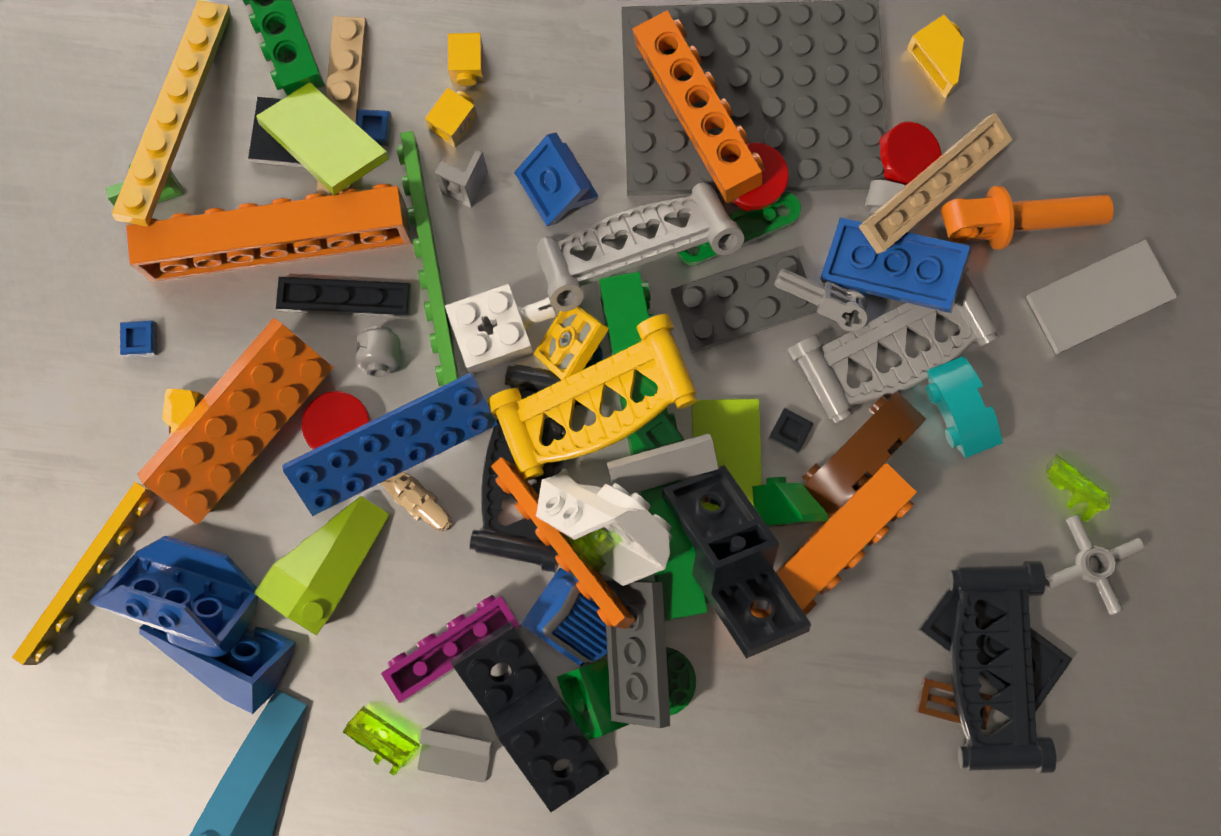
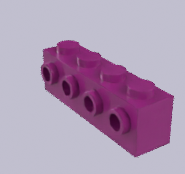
M494 595L487 597L476 605L478 611L467 618L464 614L459 615L446 624L448 630L439 636L432 633L417 643L419 649L407 656L403 652L388 661L387 665L389 668L383 671L381 675L398 703L407 702L453 672L455 669L450 660L509 621L516 630L521 628L522 625L505 598L499 596L495 599Z

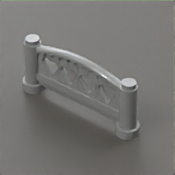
M702 182L693 187L691 196L654 202L614 214L579 230L562 241L558 242L552 237H543L537 243L536 253L549 285L547 294L552 307L558 311H570L581 304L584 297L581 288L583 285L706 242L710 243L716 254L722 256L730 255L741 248L744 242V235L739 225L728 216L715 189L711 185ZM683 213L691 214L687 226L684 228L666 222L669 218H677ZM652 224H659L655 238L648 239L634 233L638 229H646ZM620 235H628L625 245L621 250H616L603 244L606 240L616 239ZM589 246H597L592 259L589 261H584L572 255L577 250H585Z
M966 266L952 313L905 303L866 323L862 329L849 332L826 345H823L818 334H815L788 349L793 361H799L829 419L832 418L834 423H837L853 414L850 408L855 404L875 401L882 395L886 398L892 396L896 391L901 393L928 379L927 370L956 359L971 343L978 341L982 347L999 338L996 333L998 331L966 273L969 271L968 266ZM936 313L956 323L960 328L959 334L957 336L949 335L946 342H938L935 339ZM907 328L927 338L931 343L930 350H920L917 357H909L905 351ZM878 343L899 354L902 358L901 365L898 367L890 366L887 373L879 372L876 368ZM848 358L871 370L873 374L872 380L870 382L861 381L860 386L855 389L849 387L847 384Z

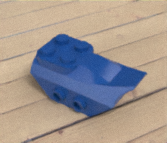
M163 536L136 551L119 572L112 576L89 602L107 611L166 632L168 641L176 646L206 656L218 657L232 650L247 630L257 607L259 597L254 594L257 587L228 555L172 537Z

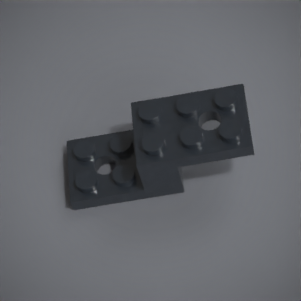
M723 465L718 467L719 469L699 474L664 487L661 497L696 549L692 576L747 659L809 632L811 623L773 569L779 547L778 540L726 466ZM709 502L717 505L719 509L709 511L703 508L702 504ZM751 609H764L769 613V616L758 618L751 613Z
M510 621L450 660L455 671L489 717L497 738L550 812H553L609 774L605 764L573 719L562 697ZM496 664H508V669L503 675H491V670ZM561 759L570 760L569 765L564 770H553L557 761Z

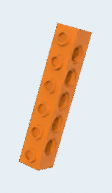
M667 10L632 28L638 50L726 203L761 186L762 172L765 170L763 162L756 152L751 154L746 144L749 143V140L742 126L738 125L735 127L730 118L733 116L728 102L725 98L720 100L717 96L715 80L709 71L704 73L699 64L702 63L701 57L694 45L689 47L684 39L687 37L686 32L679 19L673 21ZM667 49L676 50L674 53L669 55L663 54V52ZM682 75L691 76L687 81L677 80ZM698 101H704L707 103V105L702 108H696L692 106L694 103ZM712 128H720L723 130V132L718 135H711L707 133ZM728 155L739 157L737 161L732 163L723 160Z

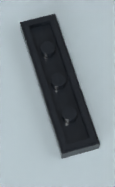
M278 277L276 310L280 312L410 318L411 283Z

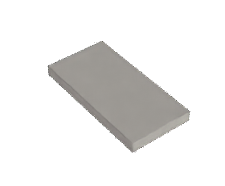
M1146 239L1033 291L1026 296L1056 355L1177 298Z

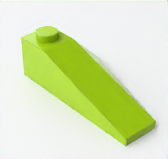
M360 495L328 520V523L300 542V545L273 563L254 591V594L285 617L317 636L338 605L390 514Z

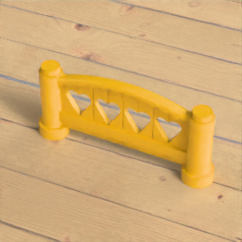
M669 314L656 315L640 323L637 326V331L642 340L641 342L525 399H522L518 388L503 390L487 399L491 413L497 415L519 475L523 476L525 481L543 475V464L547 462L568 460L591 454L625 439L653 420L672 403L676 404L678 409H682L697 402L695 396L697 391L673 337L674 325ZM636 370L654 381L658 386V391L654 396L649 397L645 395L643 401L639 403L634 402L632 399ZM606 385L623 396L627 401V406L623 411L614 410L610 417H604L601 412ZM575 400L586 406L596 415V421L593 425H584L578 432L573 431L571 427ZM545 415L558 422L566 430V435L562 440L554 439L549 446H544L541 441Z

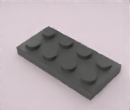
M795 248L672 288L670 293L691 353L816 313L817 305L779 289L774 285L776 276L782 269L807 279L797 249Z
M605 580L636 619L626 630L606 625L611 721L654 728L670 726V705L662 582L637 580L622 586L614 580Z

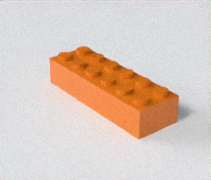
M273 318L139 471L137 475L142 484L198 525L333 369V366L285 325Z
M888 463L882 465L873 476L870 475V478L828 521H825L776 571L805 615L817 605L813 598L818 593L821 595L825 592L828 593L842 579L838 573L843 568L845 570L853 568L865 556L866 553L862 548L866 544L868 546H871L873 543L876 544L890 530L886 524L890 520L894 522L897 518L900 519L913 507L914 503L910 499L917 491ZM751 609V613L758 618L769 616V613L764 609Z

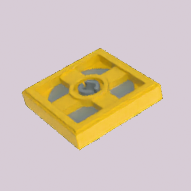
M580 305L570 311H559L533 355L561 380L566 379L585 369L593 353L602 343L608 327Z

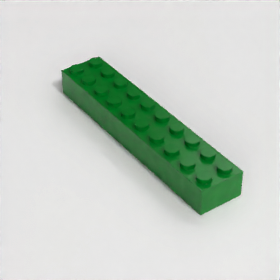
M640 271L599 279L600 300L605 326L608 327L607 336L611 356L641 342L637 326L655 316L654 313L648 314L647 309H650L649 301H651L648 281H641ZM636 370L632 399L634 402L639 403L643 401L645 395L649 397L654 396L658 391V386L654 381ZM619 394L623 411L627 406V401ZM666 408V409L663 410L662 412H665V413H666V415L669 417V419L672 421V423H673V424L675 425V427L677 428V423H676V418H675L674 413H669V414H668V411H667V408ZM635 433L627 437L631 456L648 451ZM681 480L638 492V495L650 504L651 507L648 509V512L652 516L654 514L660 516L672 527L669 533L673 538L669 542L670 555L664 570L654 573L655 581L662 582L665 622L703 615L707 613L706 606L711 605L692 576L696 553L695 547L661 497L664 487L678 483Z

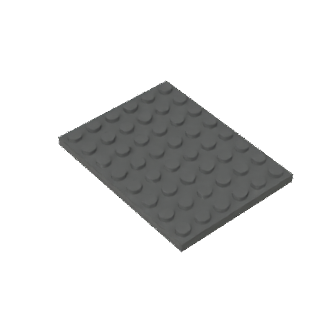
M878 0L621 7L627 196L692 194L693 187L702 182L711 185L716 193H720L635 44L632 28L667 10L673 21L679 19L683 25L687 36L684 39L688 46L694 45L702 60V63L699 65L703 72L709 71L717 85L715 92L720 100L725 98L733 113V116L730 118L735 127L738 125L742 126L749 143L769 145L784 158L789 173L785 191L869 189L871 181L886 180L879 145L881 136L886 133ZM667 49L663 52V54L669 55L674 53L676 50ZM682 75L677 80L687 81L691 76ZM698 101L694 103L692 106L696 108H702L706 106L707 103L704 101ZM712 128L707 133L711 135H718L722 133L723 130L720 128Z

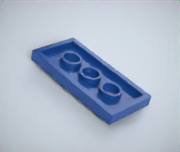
M845 218L839 219L820 277L822 283L826 284L829 281L842 288L855 289L867 294L952 313L971 253L970 246L906 232L885 252L877 254L858 227L863 222Z

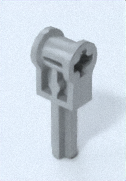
M782 269L777 274L774 283L777 288L817 305V313L837 321L842 329L852 332L858 331L866 325L868 300L863 292L855 289L846 290L827 281L825 286H822L786 269Z

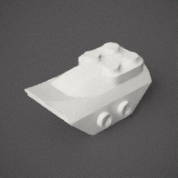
M566 468L561 469L553 477L542 479L536 516L574 540L587 534L585 555L599 572L624 586L662 571L666 567L670 555L669 542L673 538L669 533L672 527L656 514L652 516L648 512V509L651 507L650 504L636 493L630 495L616 483L612 487L605 484L602 488L581 484Z

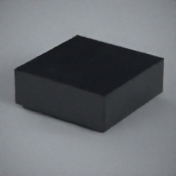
M784 408L768 439L798 454L814 423Z

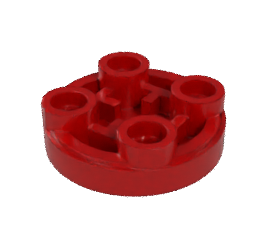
M907 121L899 123L882 135L879 140L880 157L885 169V179L905 186L942 155L939 142L928 128L916 122Z
M748 143L746 145L751 154L756 152L759 155L765 170L762 172L761 186L732 200L743 211L760 210L775 204L783 195L789 177L787 164L777 150L762 143ZM728 155L725 161L732 163L737 161L739 157Z
M332 391L318 396L308 405L302 419V432L305 441L314 450L371 422L372 419L368 410L358 398L346 392Z

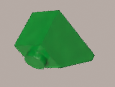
M786 477L766 478V484L752 486L754 508L768 527L828 521L826 511L801 483H787Z

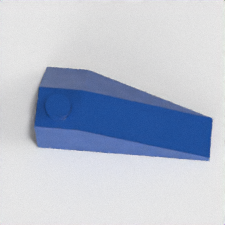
M144 624L139 628L140 635L218 696L251 714H254L274 694L296 647V642L266 628L255 627L254 631L246 630L227 654L211 657L170 643L164 631Z

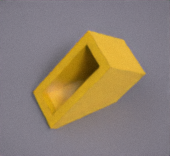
M943 14L914 34L907 50L942 95L947 98L951 95L959 80L964 38L958 25L953 21L950 22L945 14Z

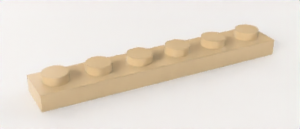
M333 16L326 97L356 123L357 109L360 108L367 21L362 17ZM317 180L316 193L324 194L325 196L333 195ZM352 183L351 185H349L348 187H346L345 189H350V188H352L353 183Z
M996 113L982 120L858 226L877 254L885 252L1013 140Z

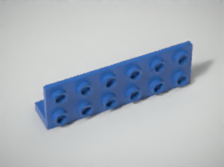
M468 373L283 464L282 469L311 515L314 516L498 424L473 374Z

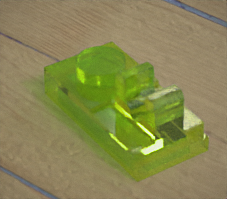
M1057 453L1047 463L1046 473L1049 475L1047 477L1048 480L1058 489L1064 490L1066 488L1072 493L1067 500V508L1071 510L1077 503H1087V509L1082 513V520L1089 521L1097 512L1100 513L1102 509L1106 511L1110 507L1111 496Z
M603 528L575 540L568 536L576 553L598 573L603 570L606 562L602 556L614 545Z
M364 706L354 715L343 730V733L353 739L358 745L365 747L370 752L376 753L373 759L375 764L378 765L382 759L393 765L389 772L391 775H396L420 747L419 743Z

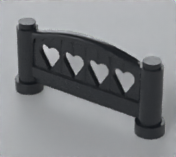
M519 364L514 366L508 365L505 374V385L511 386V388H518L522 399L561 381L551 370ZM575 400L574 411H573V417H574L576 405L584 406L583 404H581V403L578 402L577 400ZM550 417L544 421L541 438L543 445L549 446L554 439L562 440L566 435L565 428ZM497 418L496 422L498 425L493 428L483 466L481 486L483 526L480 530H473L469 548L470 550H475L477 554L539 565L542 571L556 573L559 563L556 561L555 556L558 553L552 545L547 546L539 539L535 533L538 527L531 518L529 520L524 518L507 526L499 523V515L504 511L501 506L502 501L508 497L513 498L516 502L518 501L512 493L507 494L500 488L495 480L498 475L491 467L501 457L515 464ZM565 460L543 464L544 474L535 478L537 483L531 485L538 495L540 494L542 479L557 475L563 469Z
M1024 561L1022 566L956 567L955 570H949V589L959 593L951 635V680L958 716L967 743L964 746L958 747L957 759L959 767L966 768L968 771L1035 769L1037 773H1053L1056 769L1057 761L1054 742L1051 737H1037L1029 614V596H1041L1045 591L1046 576L1042 562ZM978 600H984L1004 612L1005 615L981 630L975 624L976 617L979 615L975 611V603ZM980 635H986L1006 647L1007 650L988 664L982 665L977 659L980 651L976 644L977 638ZM983 670H988L1009 683L1007 687L988 700H983L979 695L982 684L979 682L978 676ZM984 706H990L1010 718L1011 721L993 734L985 736L981 731V725L984 720L981 718L980 711Z

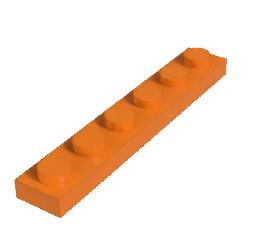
M502 457L491 466L498 475L495 479L497 484L507 494H513L518 501L515 504L516 509L527 520L531 518L538 528L535 530V533L539 539L547 546L552 545L558 555L555 556V559L566 572L572 571L579 580L576 583L578 590L587 599L590 600L592 598L599 606L597 614L602 621L609 627L614 626L626 630L636 619L576 542L536 516L539 495L531 484L525 481L523 476L519 475L516 465Z

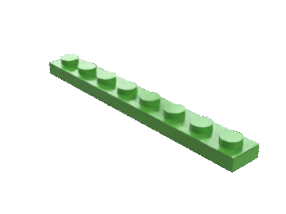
M408 131L400 133L402 145H397L396 149L400 165H406L407 176H402L405 196L411 195L413 207H408L407 212L411 227L416 226L418 238L413 239V246L416 258H422L424 269L418 270L422 290H428L429 301L424 302V309L427 321H433L435 333L430 334V343L433 354L439 353L441 365L435 366L438 385L443 386L458 379L459 374L449 317L445 309L446 301L418 144L414 132Z

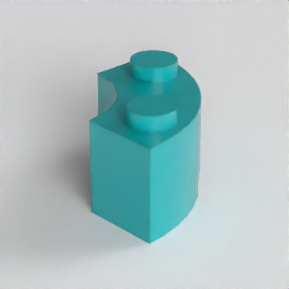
M964 356L927 370L929 384L925 386L926 393L931 403L937 404L947 426L945 436L952 448L957 447L961 454L967 458L1003 443L993 406L985 407L978 388L983 387V384Z

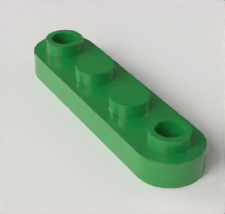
M784 192L775 204L767 208L752 211L739 209L728 214V216L739 225L744 235L742 246H745L793 225L800 215L801 204L795 195ZM786 208L789 214L781 216L778 214L777 209ZM709 242L696 246L699 248L697 254H690L687 249L677 253L679 259L690 266H697L721 256L713 251Z

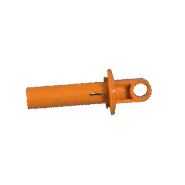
M1003 186L991 187L985 198L955 199L947 202L941 208L942 218L950 242L964 243L967 241L987 240L995 250L1007 248L1012 240L1013 232L1107 225L1112 221L1114 213L1113 202L1108 195L1012 202L1008 191Z

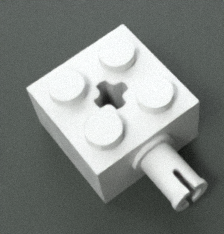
M509 283L445 305L468 372L473 375L532 355V348L526 333L528 326L550 318H556L549 297L524 307L516 306ZM491 325L493 327L494 333L492 335H487L485 332L486 326Z

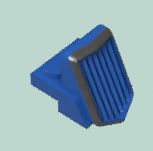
M559 568L521 625L582 667L584 663H594L608 654L606 624L597 614L599 606L592 598L590 600L587 599L578 590L576 583L579 580L562 568Z

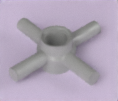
M1079 514L1067 518L1066 521L1080 551L1074 559L1073 566L1046 577L1047 588L1052 590L1082 578L1087 582L1096 584L1110 615L1122 611L1123 608L1109 577L1115 569L1116 562L1145 550L1143 542L1137 538L1107 550L1092 544ZM1091 555L1095 556L1100 562V569L1097 573L1093 572L1088 565Z

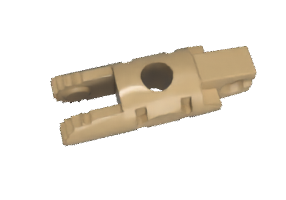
M401 472L381 482L382 486L392 496V499L400 506L406 508L417 521L423 519L432 528L438 529V531L442 530V532L444 530L447 531L452 525L451 516L446 514L447 512L437 504L438 497L425 489L414 476Z

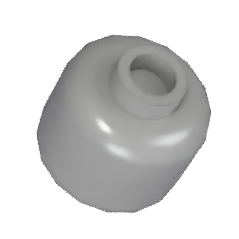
M372 325L358 335L356 364L360 369L366 371L371 377L380 378L385 377L387 373L394 371L398 367L400 362V339L391 328L383 325Z

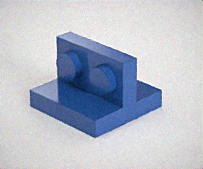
M557 132L547 134L514 172L546 226L556 224L570 209L592 204L599 197L566 142L563 143Z

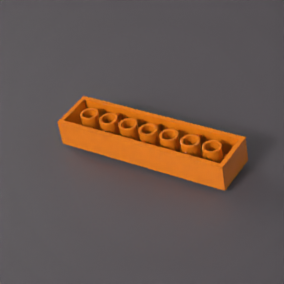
M378 184L373 186L371 190L364 191L353 188L344 189L339 194L330 196L315 193L307 195L305 199L295 201L288 198L273 200L272 204L261 206L255 203H246L239 205L238 209L227 211L221 208H211L206 210L205 214L199 215L177 213L172 215L171 219L157 220L151 218L148 227L136 224L126 225L130 265L151 282L412 244L407 206L398 186H392L391 184Z

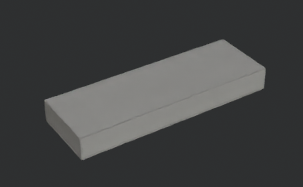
M710 434L607 462L612 485L614 483L620 485L629 494L719 469Z

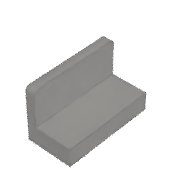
M476 149L465 172L440 161L434 174L442 195L472 207L488 175V170L483 152Z
M431 728L422 729L419 740L422 747L418 770L482 783L486 781L493 749V740Z

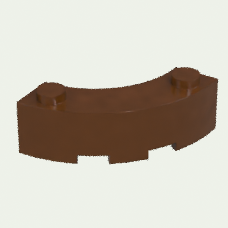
M896 391L888 400L882 395L868 409L873 415L822 467L815 463L802 476L806 481L803 486L826 511L828 519L870 478L866 472L873 476L926 420L899 392Z

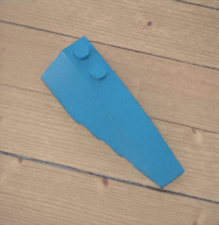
M276 689L227 768L189 836H273L275 824L282 807L281 802L285 786L291 773L290 767L294 752L298 746L307 712V704Z

